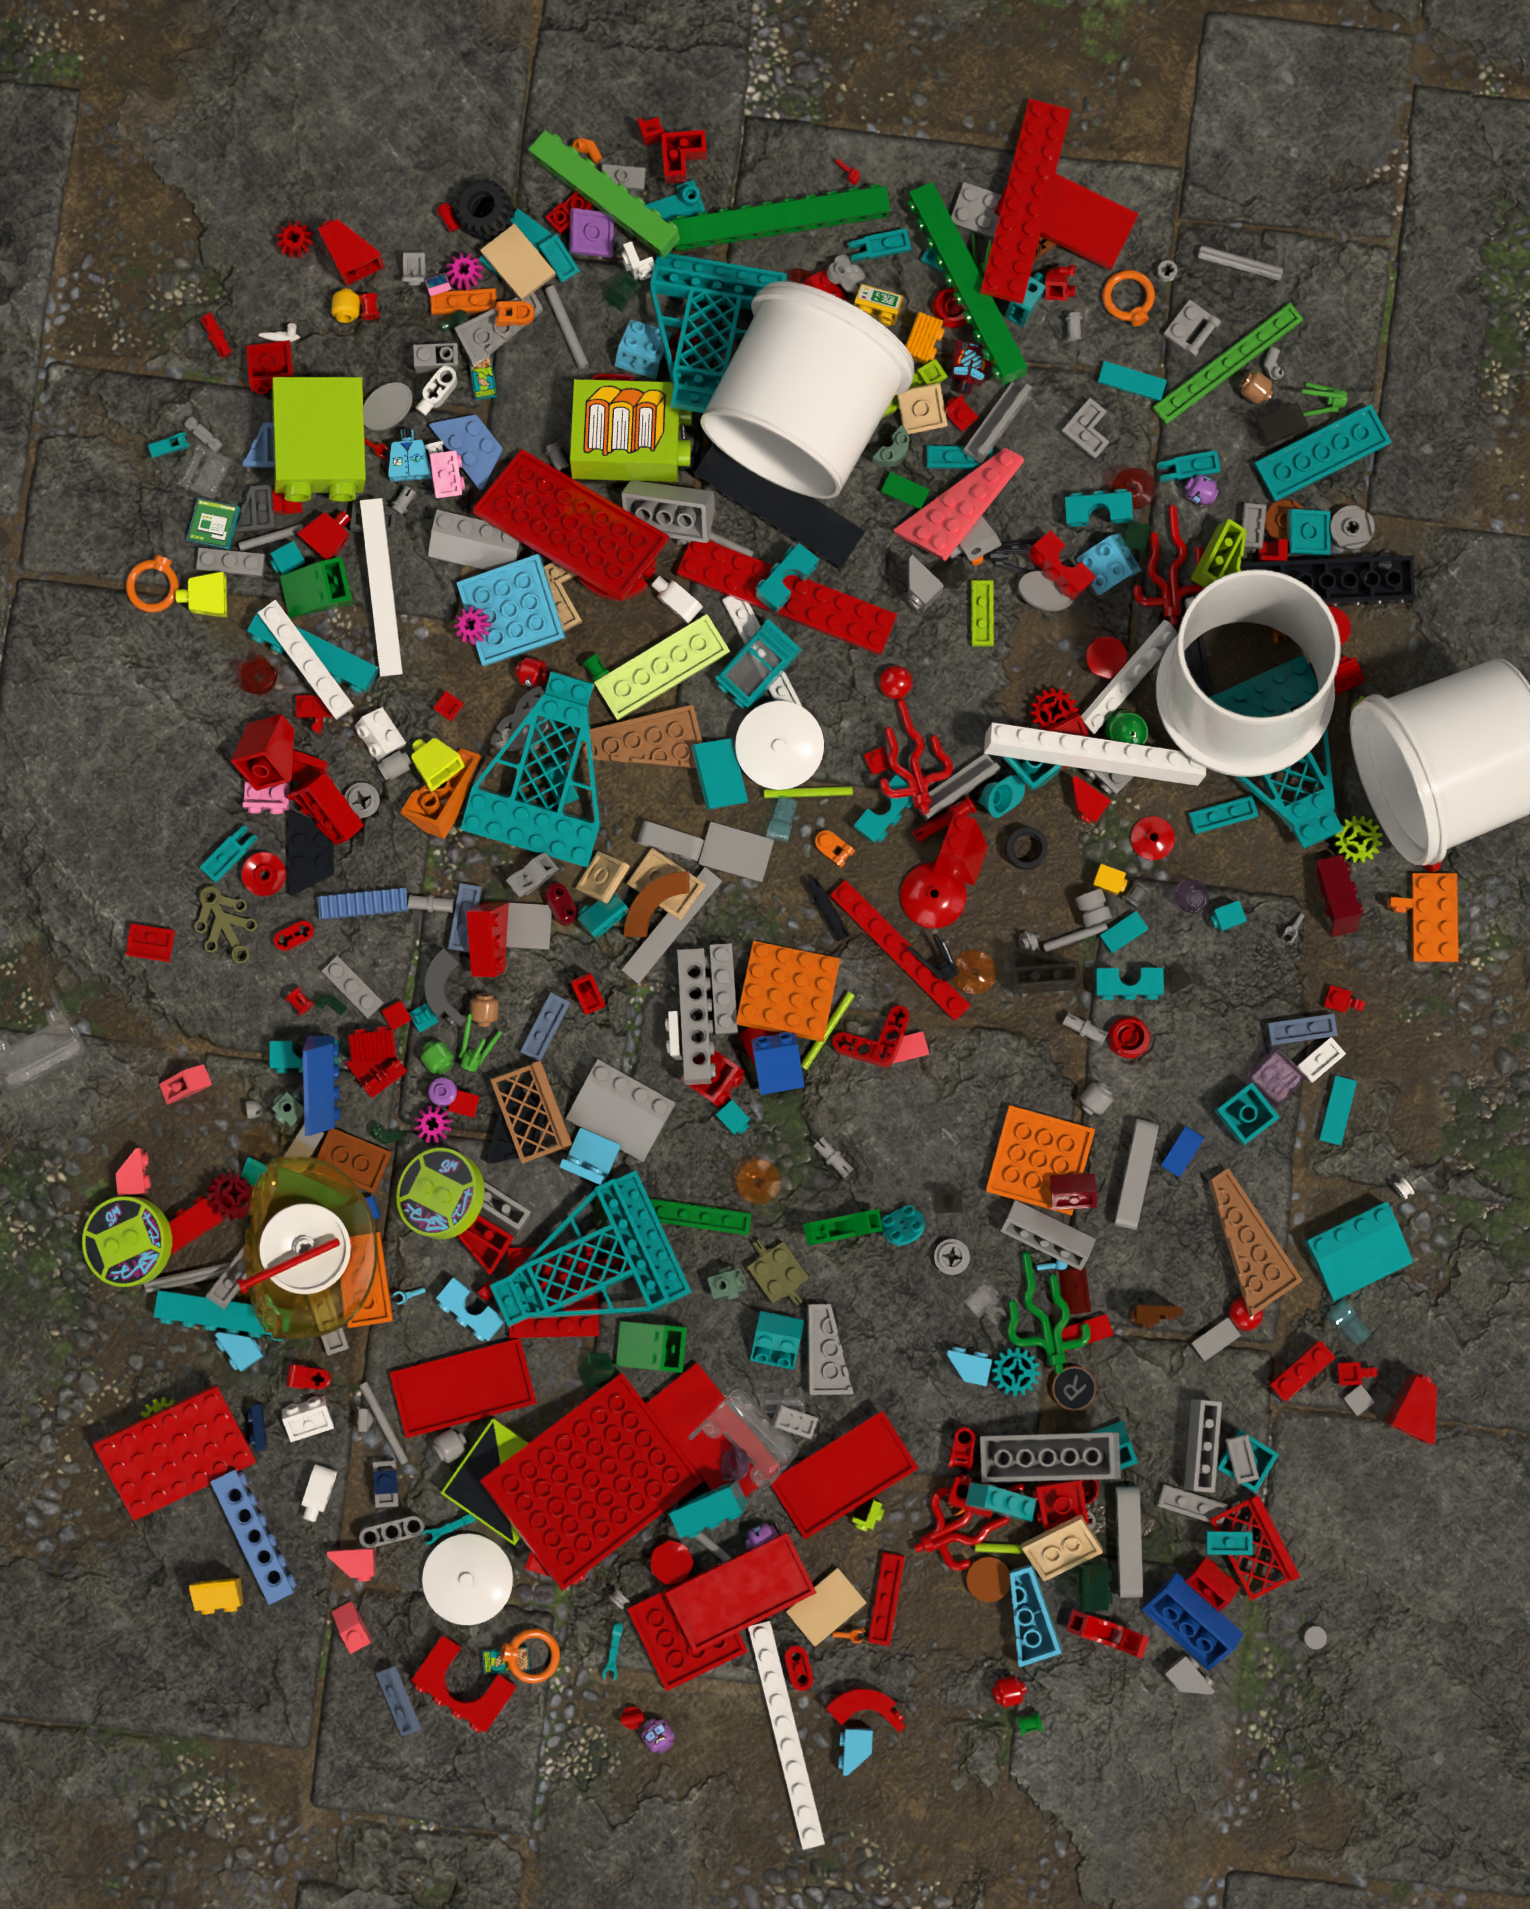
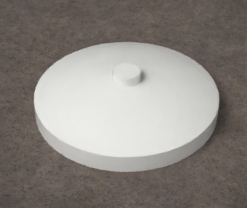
M771 701L754 708L743 719L736 735L735 748L739 764L750 779L770 789H789L804 783L817 770L823 756L824 739L820 725L808 710L789 701Z
M312 1203L290 1205L277 1212L268 1221L262 1232L259 1252L263 1268L267 1270L329 1240L338 1238L341 1243L338 1247L270 1278L279 1287L293 1293L310 1294L322 1291L334 1284L347 1267L351 1251L348 1232L339 1217L323 1206Z
M458 1534L441 1542L429 1555L423 1570V1590L432 1609L445 1620L460 1625L479 1624L494 1617L508 1601L513 1586L512 1566L504 1550L493 1540L479 1534Z

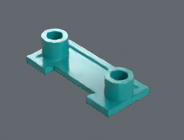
M694 180L677 185V194L644 205L650 210L653 208L658 211L662 216L661 219L665 222L674 220L675 217L685 215L688 218L696 216L697 213L706 212L700 197V191ZM694 195V199H689L688 196Z

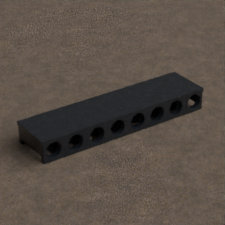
M715 443L712 444L694 472L696 480L797 544L800 543L815 556L841 571L843 565L866 532L815 498L788 490L755 474L728 456Z
M1414 555L1240 563L1241 572L1266 570L1297 579L1312 589L1326 606L1415 603L1416 600ZM1379 564H1392L1389 570L1384 571L1380 569ZM1363 569H1367L1368 571L1364 574V576L1361 579V571ZM1366 576H1373L1371 581L1366 582L1365 580Z

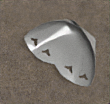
M541 686L533 688L518 701L514 713L505 717L498 724L496 729L503 734V741L497 742L501 734L494 733L491 745L498 749L503 748L540 700L534 697V695H538L540 692V698L543 696L544 691ZM529 702L528 705L530 708L523 709V707L526 706V703ZM539 716L538 722L545 719V717ZM550 720L539 724L545 736L554 730ZM512 722L511 729H505V727L509 726V723ZM529 724L525 725L507 750L523 752L530 729ZM537 728L532 743L542 738ZM544 741L534 745L536 751L543 745Z

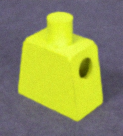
M224 572L189 578L188 589L176 590V602H189L191 613L227 617V576Z
M433 738L427 743L422 739H418L412 746L415 752L411 755V758L431 792L465 767L460 755L437 738Z

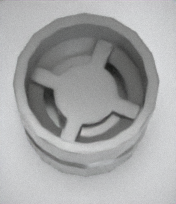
M1102 889L1075 898L1079 910L1084 911L1082 919L1086 928L1112 919L1109 907L1104 906L1106 899Z

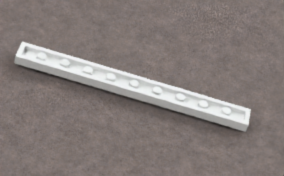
M769 1620L753 1624L748 1628L802 1849L824 1845L825 1842L771 1622Z

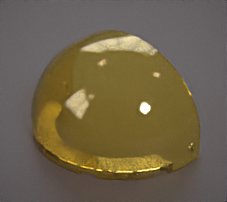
M282 1156L270 1161L267 1164V1172L260 1174L248 1211L252 1218L251 1226L246 1228L245 1235L246 1276L249 1278L264 1271L260 1259L259 1245L262 1232L268 1221L280 1210L299 1203H312L323 1206L339 1217L349 1235L351 1245L350 1258L341 1277L330 1287L316 1293H293L279 1287L270 1278L252 1286L254 1297H251V1302L255 1315L264 1331L272 1333V1338L274 1339L314 1338L327 1335L343 1327L357 1314L366 1301L376 1273L378 1259L377 1234L371 1211L363 1194L356 1184L339 1168L326 1161L312 1157Z

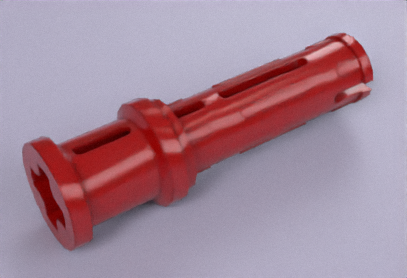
M968 795L964 796V800L953 806L949 805L946 812L912 830L911 832L916 841L920 843L922 840L948 826L954 812L965 816L970 813L975 814L977 810Z

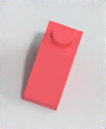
M204 1064L183 1070L159 1084L167 1105L196 1094L212 1085Z
M375 1548L329 1550L327 1552V1557L349 1577L357 1578V1582L371 1581L370 1577L376 1575Z
M353 1601L332 1611L339 1633L350 1654L373 1641Z

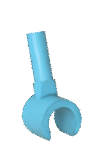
M1056 1259V1264L1037 1265V1270H1065L1068 1264Z
M422 1287L408 1292L397 1291L393 1296L401 1294L403 1300L395 1304H404L409 1298L425 1293V1289Z

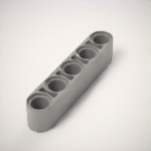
M1136 1119L1114 1226L1132 1230L1137 1229L1159 1123Z
M1116 1486L1119 1598H1142L1139 1486Z

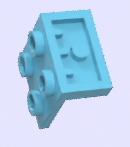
M630 320L618 346L614 366L656 380L664 354L659 328ZM665 331L669 343L672 333Z
M1120 533L1110 535L1077 557L1078 563L1082 561L1096 576L1091 585L1097 595L1103 594L1127 577L1135 576L1142 571Z
M580 1128L566 1160H562L560 1168L602 1185L606 1182L621 1146Z

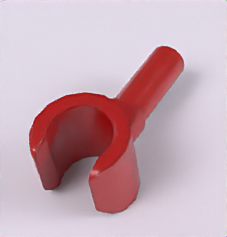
M839 158L836 159L835 163L848 173L846 180L856 185L860 179L859 171L848 167Z
M364 438L365 445L371 447L377 456L387 460L383 453L386 450L391 452L389 447L382 443L377 445Z

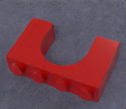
M444 1633L411 1681L415 1683L413 1687L423 1694L425 1692L433 1696L432 1700L441 1707L444 1704L452 1709L450 1713L460 1720L465 1718L470 1722L469 1726L476 1732L480 1733L483 1731L486 1733L518 1685L502 1673H499L485 1694L480 1698L472 1701L456 1698L446 1685V1672L462 1648V1645Z

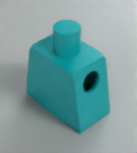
M1035 273L1033 278L1029 277L1023 304L1010 301L1005 318L1022 328L1025 326L1046 288L1044 285L1046 277L1044 275Z

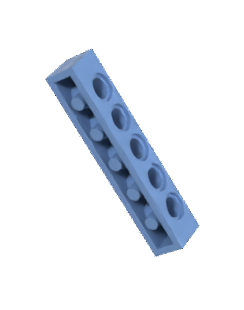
M236 1469L211 1481V1485L267 1603L270 1605L296 1592L294 1587L297 1584L293 1575H288L285 1569L287 1562L283 1554H278L275 1548L277 1541L273 1533L269 1534L265 1527L268 1523L262 1512L259 1513L255 1506L258 1504L254 1493H249L246 1487L248 1480L244 1472H239ZM234 1488L241 1492V1499L239 1501H234L230 1496ZM242 1509L250 1511L251 1519L249 1521L241 1519L240 1512ZM253 1529L258 1530L261 1534V1539L258 1542H254L250 1538V1532ZM262 1550H267L270 1553L271 1558L269 1562H263L260 1559L259 1555ZM273 1570L280 1574V1581L278 1583L272 1582L269 1578V1574Z

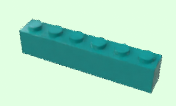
M259 608L247 630L249 635H251L250 639L260 645L263 642L271 645L270 649L280 655L283 652L287 653L258 614L262 610ZM295 626L338 684H341L343 681L350 685V690L358 694L361 691L368 693L379 672L377 666Z
M158 1290L153 1317L159 1318V1323L172 1324L173 1320L181 1321V1326L194 1328L195 1324L204 1325V1330L217 1331V1327L226 1328L225 1333L239 1335V1331H246L250 1337L261 1338L262 1334L270 1335V1340L283 1341L284 1337L290 1338L294 1311L233 1301L224 1310L206 1297Z

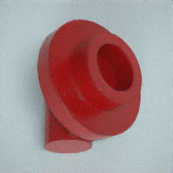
M635 1706L627 1707L620 1717L621 1724L631 1730L639 1728L644 1721L643 1712Z

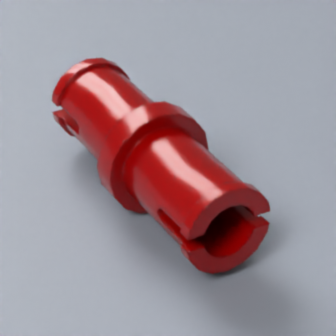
M213 313L205 314L200 318V321L208 333L207 338L210 342H213L219 357L224 358L233 351L229 347L224 337L225 333L223 329L219 328Z

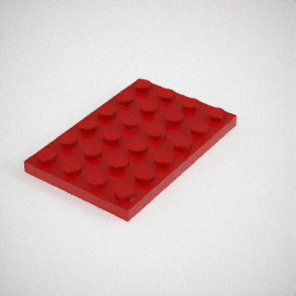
M217 1384L93 1442L99 1458L133 1521L210 1485L211 1481L236 1469L240 1471L257 1463Z

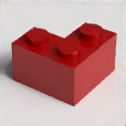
M705 130L661 133L665 184L687 182L685 161L707 159Z

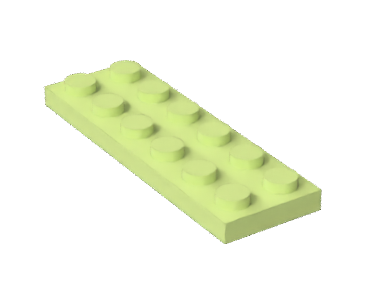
M706 614L594 683L618 721L729 654L730 650Z

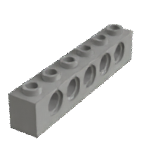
M704 948L677 950L685 1085L712 1084L711 1077H716L715 1063H710V1055H714V1041L709 1042V1033H713V1020H708V1012H712L711 998H707L706 990H711L710 977H706L705 969L710 968L709 955H704ZM692 969L700 971V975L695 978L690 977L688 973ZM692 991H699L702 994L698 999H692L689 995ZM699 1012L703 1017L699 1021H694L691 1019V1015ZM695 1034H701L704 1039L696 1043L692 1040V1037ZM700 1055L705 1058L702 1064H695L693 1062L696 1056Z

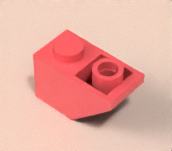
M136 1148L116 1172L118 1196L147 1194L148 1188H151L150 1175H146L145 1167L149 1165L147 1152L144 1153V1149Z

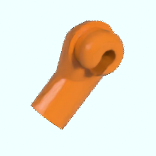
M578 138L573 141L572 146L578 152L589 154L594 164L603 160L594 141L584 138Z

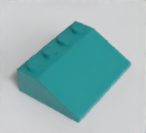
M1382 1202L1303 1241L1333 1302L1414 1263L1388 1202Z

